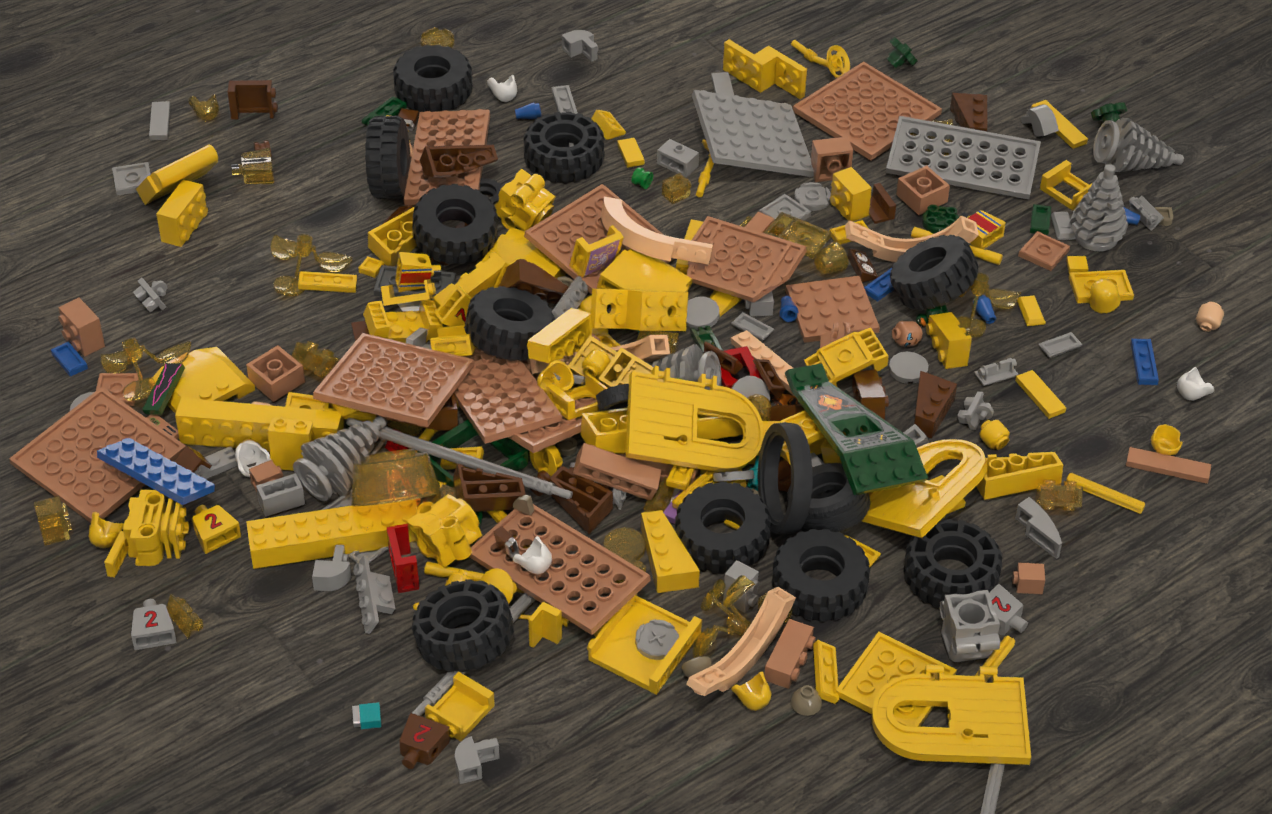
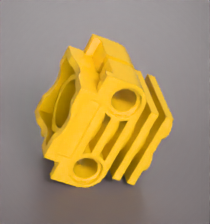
M140 490L139 498L130 497L128 505L130 512L123 527L124 537L129 543V557L136 558V566H155L162 561L165 550L167 558H172L174 549L176 559H180L181 551L185 550L186 547L184 537L189 532V522L185 521L186 507H183L178 502H176L174 507V502L171 498H168L166 507L165 497L162 493L156 490Z

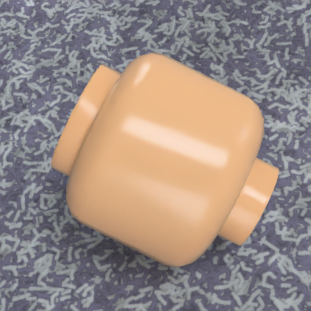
M1207 302L1199 308L1196 323L1204 331L1216 330L1221 325L1224 311L1218 303Z

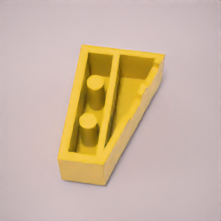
M952 312L929 315V322L926 324V332L931 336L932 346L936 348L938 359L943 363L945 369L968 366L972 341L970 335L966 336L964 334L966 333L965 328L958 326L960 322Z

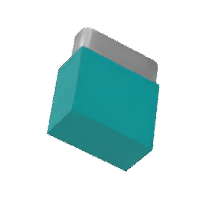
M379 702L352 706L354 727H361V729L381 727Z

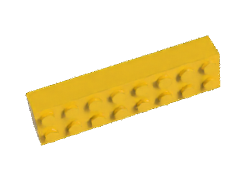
M181 398L175 414L180 442L188 445L237 448L240 443L252 440L270 452L268 428L272 418L312 421L311 442L344 429L343 416L338 411Z
M628 408L582 414L581 436L586 444L608 452L625 453ZM697 414V438L717 440L724 437L743 435L741 426L731 419ZM664 438L665 440L675 441V439Z
M415 496L246 521L253 569L333 557L336 545H344L345 554H350L353 551H359L360 553L388 547L386 527L407 524V521L417 514ZM408 527L409 541H417L415 534Z

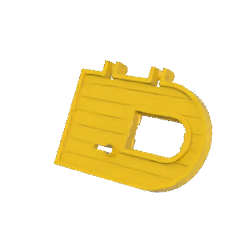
M654 366L651 374L634 371L630 373L626 437L627 458L715 472H733L748 465L760 451L764 438V427L759 412L752 402L741 393L727 387L717 386V376L713 375L711 379H706V374H701L698 382L670 378V368L659 371V366ZM697 414L731 419L737 422L743 430L742 441L737 444H728L726 442L697 438ZM664 438L675 439V441L665 440Z
M957 439L935 441L918 447L917 450L926 473L930 472L938 463L947 459H958L961 462L939 483L926 480L924 482L870 492V508L862 522L923 538L983 479L987 471L984 452L972 442Z
M926 664L925 674H910L895 678L885 684L874 699L871 719L877 737L887 748L905 758L919 761L1030 765L1031 761L1024 678L998 677V667L980 666L978 676L944 675V665ZM930 673L938 674V681H931ZM984 675H991L992 683H984ZM904 705L948 707L949 728L905 726L894 718L893 711Z

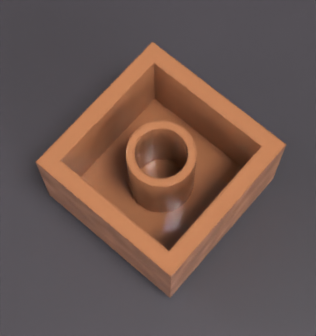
M848 136L812 141L811 165L814 170L813 177L815 182L830 181L833 179V173L852 167L853 148Z
M925 166L898 178L896 195L918 215H921L928 209L929 205L940 206L948 202L950 185L932 169Z
M80 298L58 307L60 313L58 318L63 326L62 335L66 341L69 340L76 351H79L85 357L105 347L99 318Z
M278 345L246 364L248 379L273 402L305 383L303 365Z

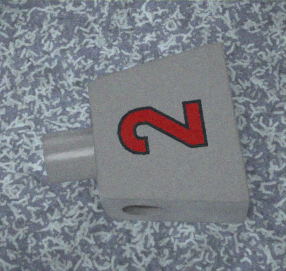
M998 584L989 592L993 609L1000 622L998 634L1005 635L1011 628L1022 633L1028 625V622L1021 618L1023 604Z
M147 599L143 602V607L134 610L131 631L134 650L177 643L174 627L166 605H157L154 599Z

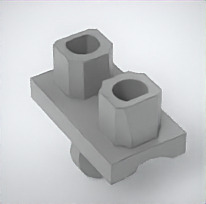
M140 278L138 282L141 286L133 291L135 296L149 312H152L158 306L161 310H164L166 305L158 296H165L167 290L166 283L163 281H153L150 287L143 278Z
M977 391L975 397H966L964 401L965 410H960L958 413L959 423L968 424L970 430H976L980 420L990 419L994 414L991 404L983 401V392Z

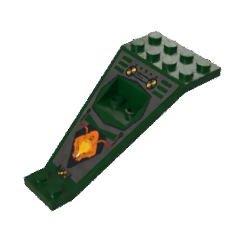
M823 364L792 368L785 372L792 393L840 457L854 496L924 482L928 479L914 440L830 383Z

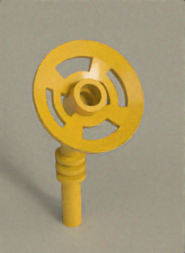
M793 40L791 46L801 52L804 58L810 62H815L829 68L835 78L850 70L848 55L838 45L831 46L828 49L826 60L818 57L814 51L807 49L796 40ZM831 51H837L836 55H832ZM840 71L842 74L837 75L835 72Z
M702 140L703 146L709 151L706 140ZM710 153L704 171L700 173L698 179L697 197L703 196L705 187L708 185L711 177L710 172L714 163Z

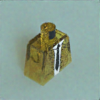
M270 148L243 153L241 155V164H231L232 175L243 174L244 183L274 184Z

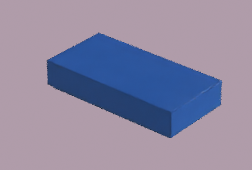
M69 342L51 349L53 357L70 377L88 369L87 363Z

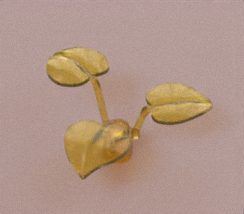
M275 234L270 247L272 255L281 260L298 256L294 278L290 276L276 278L273 284L274 289L285 296H298L302 294L305 290L298 289L299 280L297 279L302 257H308L311 252H313L315 260L320 262V268L329 272H339L345 269L353 257L334 252H323L317 255L316 246H312L313 238L308 234H300L297 237V242L284 239Z
M978 273L973 285L967 289L968 291L971 288L972 294L975 295L970 318L958 317L957 319L960 322L958 326L965 328V335L972 337L982 336L985 333L986 325L983 321L974 319L979 296L985 293L986 297L990 298L993 306L1001 309H1010L1016 305L1021 292L989 289V277L984 273ZM967 291L958 297L962 298L967 293Z
M128 338L122 343L124 351L101 354V363L107 373H121L133 361L139 381L129 383L123 390V396L129 401L140 400L149 396L155 385L153 378L143 379L137 361L142 359L143 352L157 363H163L164 366L166 363H182L189 355L191 342L187 341L162 351L157 358L144 345L140 346L136 338Z
M739 576L727 590V597L723 605L718 601L726 588V584L722 579H718L713 588L704 596L701 609L708 611L715 603L729 615L726 621L728 628L714 625L712 628L707 627L704 629L693 645V658L703 657L715 641L718 630L728 632L730 635L735 632L742 637L751 625V622L743 617L733 605L737 599L755 585L746 576ZM730 607L734 613H731L727 608Z

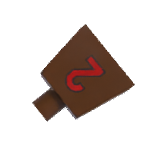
M410 713L399 742L400 754L404 756L402 764L409 769H413L417 762L430 765L451 741L450 727Z

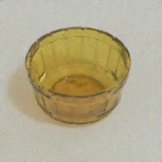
M415 449L367 455L364 461L354 463L351 506L400 502L428 497L442 492L427 452L416 453Z

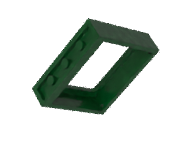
M467 419L431 443L449 449L457 448L479 434L469 419ZM507 437L489 443L508 458L500 466L515 471L522 470L527 466L528 450ZM417 451L418 465L435 480L447 483L446 489L456 496L453 476L436 463L440 458Z

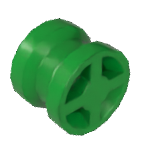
M638 167L632 175L631 182L647 189L653 181V173L645 172L643 168Z

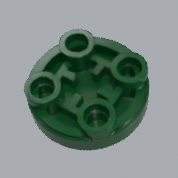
M929 205L923 214V227L933 234L944 230L959 218L957 209L954 207L947 208Z

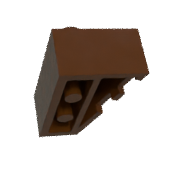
M952 93L950 110L954 113L955 120L959 123L960 127L987 132V95Z
M860 370L852 374L854 399L885 420V407L889 406L888 395H885V386H882V377L878 376L877 370Z
M920 371L914 424L928 438L932 439L955 401L957 384Z
M457 463L453 475L457 499L464 500L474 512L514 510V501L526 495L523 480L520 477L498 472L496 474L483 472V469L476 468V470L464 468V465Z
M561 466L550 477V482L554 483L555 486L573 492L570 499L551 494V496L588 534L613 509L612 491L587 478L573 474L572 470Z

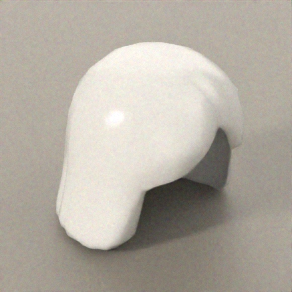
M511 75L504 83H497L494 78L487 80L488 87L501 102L511 101L516 96L517 85L514 75Z
M1196 367L1183 374L1177 382L1178 391L1186 400L1194 401L1214 392L1212 384L1204 383Z
M246 440L236 448L235 457L239 471L247 477H250L249 469L252 467H247L246 465L256 462L255 466L271 460L269 452L255 441Z
M536 536L527 551L522 555L515 554L513 561L527 571L538 575L544 573L550 567L552 554L541 539Z

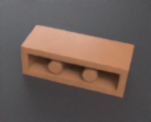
M791 619L788 620L765 666L764 676L766 681L788 689L793 681H797L800 674L799 667L800 665H805L808 657L807 651L808 649L812 650L816 637L813 636L814 627Z

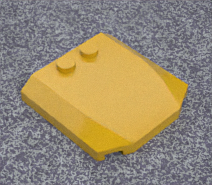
M218 347L194 350L170 362L182 363L185 367L167 404L175 414L181 398L224 401L234 395L240 399L255 391V385ZM162 366L149 381L150 387L152 389L159 375L161 374L164 366Z

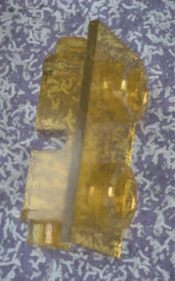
M667 476L664 477L662 482L659 481L658 490L651 501L647 500L643 507L644 512L659 510L664 512L674 492L673 487L666 486Z
M170 594L166 606L169 616L178 625L179 629L190 638L192 630L199 631L203 628V620L196 613H192L193 609L184 598H175L173 594Z

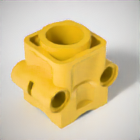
M521 169L516 173L514 180L506 183L500 189L498 194L499 201L494 206L506 229L517 227L522 231H526L552 214L556 196L544 188L545 181L540 175L533 174L531 176Z
M449 494L445 495L435 504L432 502L420 504L416 508L417 514L407 521L409 529L417 538V546L420 553L426 557L435 558L438 564L444 568L454 560L468 558L472 553L470 545L482 536L478 527L479 520L473 509L464 500L456 499Z

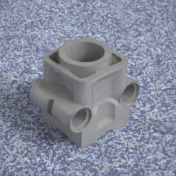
M976 591L964 595H945L944 601L940 602V614L943 620L941 634L950 660L961 662L989 658L993 650L1000 648L998 634L1000 622L993 609L989 591Z

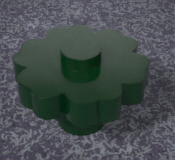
M895 37L889 41L894 49L888 54L887 60L895 68L901 66L905 61H908L912 66L918 62L913 54L910 53L912 49L906 43L902 44Z
M1124 102L1105 104L1091 112L1093 121L1102 120V123L1107 120L1116 122L1118 119L1120 120L1119 115L1127 112L1126 104Z

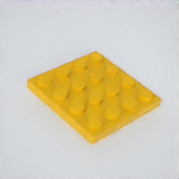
M878 632L836 689V693L839 695V698L872 714L873 702L877 693L891 680L910 674H925L926 664L944 665V675H956L957 669ZM930 673V680L938 681V674ZM900 706L893 711L894 718L902 725L921 727L934 706Z

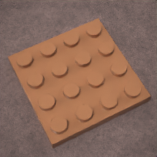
M860 276L786 285V294L792 298L799 311L796 321L804 343L820 341L821 335L831 331L833 322H838L839 328H845L846 322H850L852 333L860 332L870 327L874 333H879L880 327Z

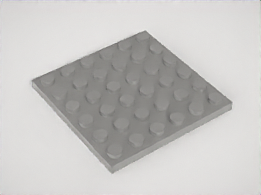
M705 90L693 91L692 98L713 163L808 177L814 176L811 158L790 104L745 98L737 95H725L723 93H712Z

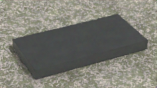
M381 265L374 287V296H382L381 286L393 285L395 297L426 292L425 288L398 292L395 281L397 267ZM441 271V276L430 278L431 283H435L436 294L451 283H455L456 273Z

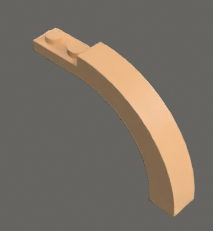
M604 197L601 211L602 223L607 231L609 226L614 225L624 237L622 244L661 260L671 261V258L709 265L712 244L669 237L650 231L634 222L625 213L622 200Z
M960 216L953 224L940 232L914 239L888 237L852 221H848L845 225L847 239L872 249L874 257L891 262H897L898 258L906 250L932 237L955 235L970 243L979 235L976 222L964 216Z
M649 335L641 340L611 348L618 352L622 347L646 363L670 354L667 335ZM574 352L569 357L563 356V359L559 361L565 362L568 366L578 352ZM530 359L532 375H539L549 365L545 362Z
M780 587L768 591L753 622L732 650L716 664L690 676L686 685L691 687L695 693L703 696L716 690L725 692L735 685L756 664L769 647L789 614L796 597Z

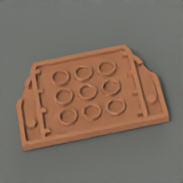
M707 216L691 241L712 244L709 265L688 261L687 276L693 279L692 283L756 302L790 279L807 249L804 245Z

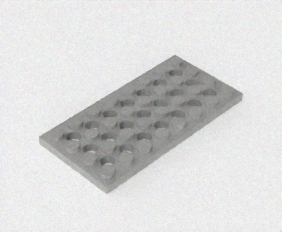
M899 116L886 173L905 176L928 166L949 185L1029 199L1041 141ZM910 133H916L917 135L912 136ZM933 136L935 137V139H929L927 137ZM950 139L953 142H946L945 140ZM967 142V143H970L971 145L966 146V145H963L962 143ZM907 146H913L914 148L908 149ZM980 146H987L988 148L983 149ZM930 149L932 150V152H926L924 150ZM998 149H1004L1006 152H1000ZM943 152H947V153H949L950 155H947V156H946V155H943L942 153H943ZM1021 152L1024 155H1017L1016 153ZM964 155V156H966V157H968V158L962 159V158H960L959 156ZM909 159L911 160V162H905L903 160ZM978 159H984L985 162H979ZM927 162L929 165H922L921 163ZM1001 162L1003 163V165H997L995 163ZM940 165H943V166H946L947 168L941 169V168H939V166H940ZM1018 165V166H1020L1021 168H1020V169H1016V168H1014L1013 166ZM957 169H963L964 172H958ZM975 172H980V173H982L983 175H976V174H974V173H975ZM997 175V176H999L1000 178H999V179H995V178H993L992 176ZM1010 179H1017L1018 182H1012Z

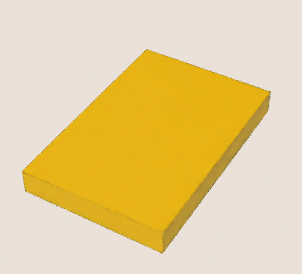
M1125 270L1069 273V281L1077 303L1090 302L1091 286L1100 279H1108L1116 284L1121 301L1133 300L1134 298Z

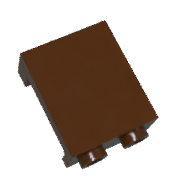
M272 80L229 81L227 92L231 120H238L239 113H270V119H274L275 112H278V103L274 101V98H276V88L272 86Z

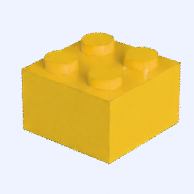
M852 167L833 173L830 196L831 204L848 221L854 222L869 216L871 186Z

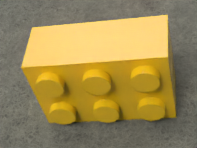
M183 179L156 213L161 242L182 247L189 240L192 232L198 228L201 220L206 217L208 208L206 207V194L204 193L203 184Z

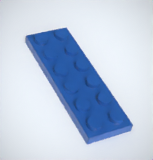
M125 438L120 442L97 450V458L181 505L214 492L215 484L131 438Z

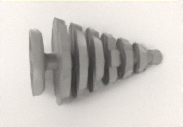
M1121 118V120L1118 119L1116 122L1111 120L1105 121L1096 134L1093 146L1095 160L1099 163H1105V166L1107 164L1114 165L1116 168L1115 172L1171 166L1173 163L1181 165L1184 161L1183 155L1175 154L1173 148L1167 146L1163 141H1159L1156 136H1151L1150 132L1140 127L1137 123L1132 122L1129 118Z
M1107 164L1104 167V171L1092 183L1088 193L1083 196L1076 209H1074L1069 222H1074L1071 229L1075 233V240L1078 244L1093 251L1112 249L1122 239V235L1126 234L1128 227L1117 175L1114 176L1116 168L1112 164Z
M697 344L690 345L685 350L681 349L675 352V354L667 355L665 358L657 359L653 363H648L652 367L659 366V371L670 368V378L698 382L701 374H706V379H711L714 375L717 376V386H721V367L717 355L712 351H707L703 354Z
M378 416L373 422L364 421L360 423V426L353 425L349 429H342L337 433H331L312 442L304 443L301 446L303 458L296 460L293 464L294 472L297 474L303 487L321 501H327L332 493H338L340 496L347 495L351 484H353L362 465L367 460L368 453L372 451L374 442L380 437L379 430L386 426L385 419Z

